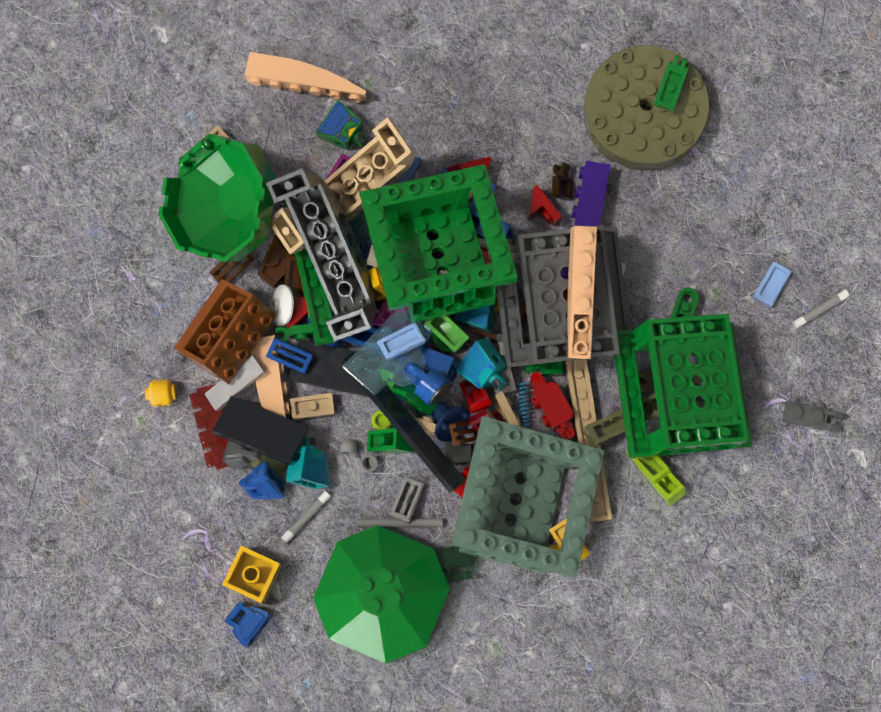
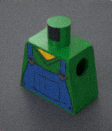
M337 100L316 130L319 139L345 150H348L353 142L360 147H364L368 140V137L361 133L363 129L362 121L339 100Z

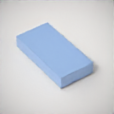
M773 261L752 298L771 308L792 271Z
M415 322L378 340L377 344L386 360L389 361L425 343V338Z

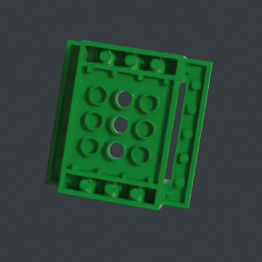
M485 164L359 192L389 311L407 307L411 323L494 305L496 286L517 282L518 277ZM469 191L473 195L492 262L485 265L469 210ZM436 233L439 237L436 240H429L427 235ZM440 251L444 256L441 259H435L432 254ZM440 270H446L448 272L446 274L437 275V273Z
M729 314L648 319L634 330L617 331L619 354L614 355L629 459L741 449L753 446L733 322H730ZM649 351L660 421V429L651 434H647L635 352ZM690 354H693L697 357V365H693L690 363ZM694 375L701 379L700 386L693 384L692 377ZM696 397H701L704 400L705 405L703 408L696 405Z

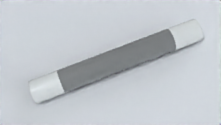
M846 289L793 321V325L798 329L848 298L850 296Z
M324 491L281 538L288 543L331 496Z

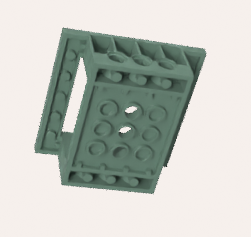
M482 417L451 546L459 547V552L526 570L538 573H557L576 578L604 450L489 417ZM579 467L561 550L548 548L549 529L552 527L564 469ZM518 472L524 476V481L521 485L515 481V475ZM513 493L519 496V503L517 505H513L510 502V496ZM508 514L514 517V524L512 526H508L505 522Z

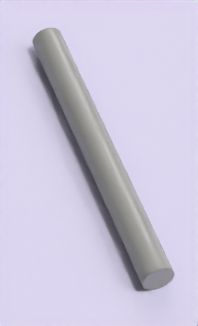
M443 518L411 519L409 524L397 519H357V527H374L376 525L381 527H443Z

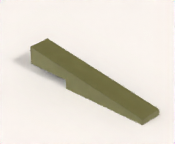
M693 376V384L695 386H700L701 383L698 377ZM656 394L642 399L645 423L659 417ZM622 410L588 424L582 429L590 447L594 448L625 433Z

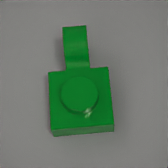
M311 324L290 326V328L277 327L275 329L276 333L284 334L282 340L286 342L289 338L296 339V341H306L308 337H312Z
M561 361L524 365L525 374L537 371L541 372L542 377L563 374Z

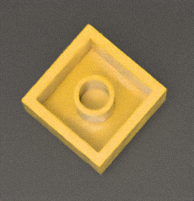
M240 546L222 585L264 605L283 565L244 546Z

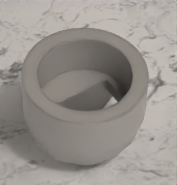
M351 439L344 440L340 446V454L356 455V443Z
M366 455L360 461V468L363 472L371 473L377 467V460L372 455ZM365 460H367L370 469H367Z

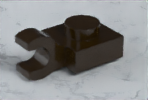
M562 162L561 166L556 164L553 166L555 176H552V196L567 201L572 199L573 179L568 178L570 165Z

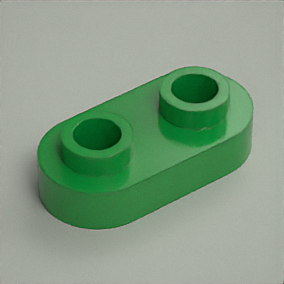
M686 287L679 292L670 318H676L679 315L683 317L694 315L699 301V295L695 289ZM684 297H690L691 302H685Z

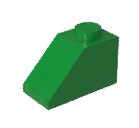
M411 382L392 389L393 393L416 411L431 416L438 402L434 405L425 403L415 394L417 387Z
M395 428L368 431L367 452L392 454L414 452Z

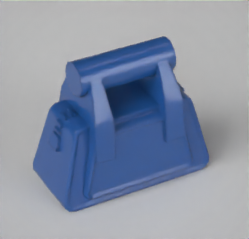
M267 462L257 466L245 478L239 481V485L252 499L284 498V481Z
M239 601L224 622L233 627L232 633L241 645L249 648L272 618V615L259 607L250 606L247 608L244 603ZM243 610L245 614L238 623L234 622Z

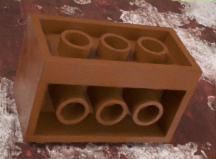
M221 279L174 349L200 369L229 385L276 317V314L253 294Z

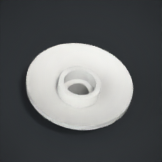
M280 285L276 288L269 304L270 310L276 314L274 322L277 326H286L293 313V294L287 285Z

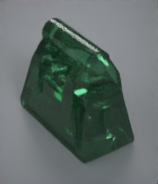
M455 546L442 547L435 550L442 570H447V582L473 579L470 565H474L476 558L474 555L459 552V547ZM465 566L466 571L452 573V568Z

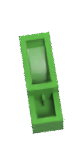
M449 315L423 320L424 324L454 352L469 338L466 332Z

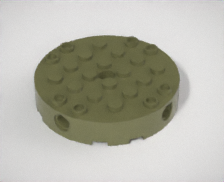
M635 46L613 54L594 72L588 84L584 100V123L595 147L610 161H615L625 166V168L632 170H659L679 162L696 146L707 122L709 98L702 77L689 61L685 65L689 69L674 111L671 112L654 106L669 61L673 62L677 55L680 56L677 64L681 65L683 61L681 55L657 46ZM641 106L650 108V110L645 111L641 108Z

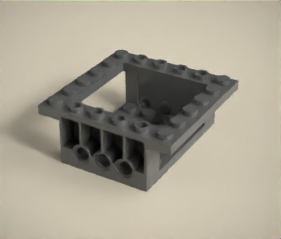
M604 225L590 226L597 227L591 357L619 354L617 331L629 330L617 227L604 228ZM571 229L521 234L512 239H507L512 260H520L530 343L523 344L516 282L496 286L506 368L581 359L568 358V321L565 318V314L568 311V301L563 298V291L568 288V279H563L560 275V270L563 267L569 268Z

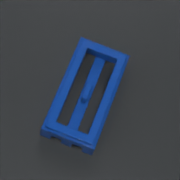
M275 336L266 354L267 358L304 374L313 356L312 352ZM279 344L285 348L306 356L307 359L295 355L291 352H288L284 349H281L275 345ZM276 351L280 354H283L287 357L304 363V365L302 367L298 364H295L291 361L272 354V352Z

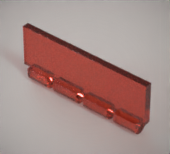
M214 384L197 388V392L189 396L192 409L201 408V411L194 412L197 429L206 428V431L199 432L202 450L211 448V451L203 453L207 468L215 466L216 470L229 467L223 461L228 440L212 434V430L224 409L223 407L221 410L215 411L205 396V393L216 385Z

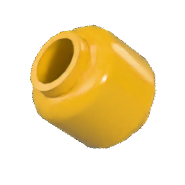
M169 379L152 380L149 383V388H145V399L150 400L153 407L170 406L173 400L177 399L176 385L172 384Z

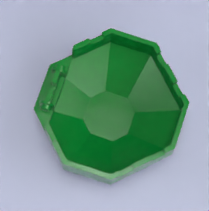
M207 134L179 158L177 163L179 166L178 178H165L163 180L161 194L165 195L164 206L159 207L158 215L177 250L189 251L196 255L215 258L222 262H239L268 239L274 201L266 183L276 179V176L258 144Z
M376 525L337 541L313 596V600L328 639L388 664L427 648L450 593V588L433 548Z

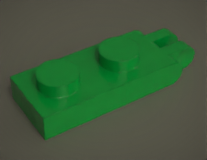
M677 55L673 62L669 61L654 102V106L671 112L674 111L689 69L685 67L686 58H683L681 65L677 64L680 57Z

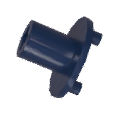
M438 402L431 414L437 421L434 433L436 438L442 442L452 440L449 425L469 420V410L464 406H456L451 409L444 402ZM467 425L455 428L456 432L464 430Z

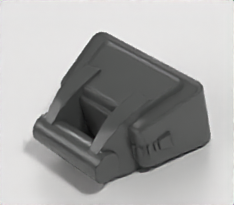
M228 441L223 461L230 468L237 469L248 465L249 462L258 461L260 453Z

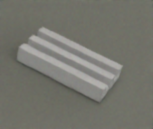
M404 477L389 517H395L397 520H403L409 524L424 489V483ZM407 483H410L411 485L399 513H396ZM415 486H418V489L416 491L407 516H405L404 513L406 511Z

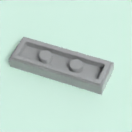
M251 355L245 360L229 385L220 381L207 391L205 396L215 411H219L226 406L230 396L237 397L263 376L266 371L256 356Z

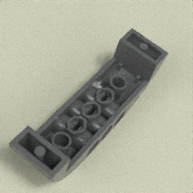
M305 167L267 182L266 185L274 203L283 199L286 200L335 314L326 321L333 340L337 341L372 328L375 318V299L369 271L347 217L330 187L320 176Z

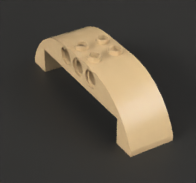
M390 117L385 118L372 130L376 136L373 140L325 180V183L339 201L348 222L363 211L359 192L395 184L414 161L415 154ZM289 207L281 208L271 217V227L289 254L306 249Z

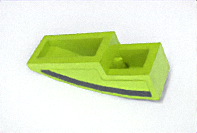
M658 456L631 459L637 469L669 507L686 495L685 487Z

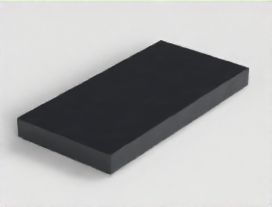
M299 341L298 347L312 352L313 356L305 374L293 368L291 369L290 381L370 398L340 363L345 357L355 351L324 344L315 346V342ZM296 352L295 355L307 359L306 356ZM359 352L376 372L381 357ZM297 360L293 361V363L298 364L302 367L304 365V363H301Z
M230 396L212 430V434L290 466L308 432V426Z

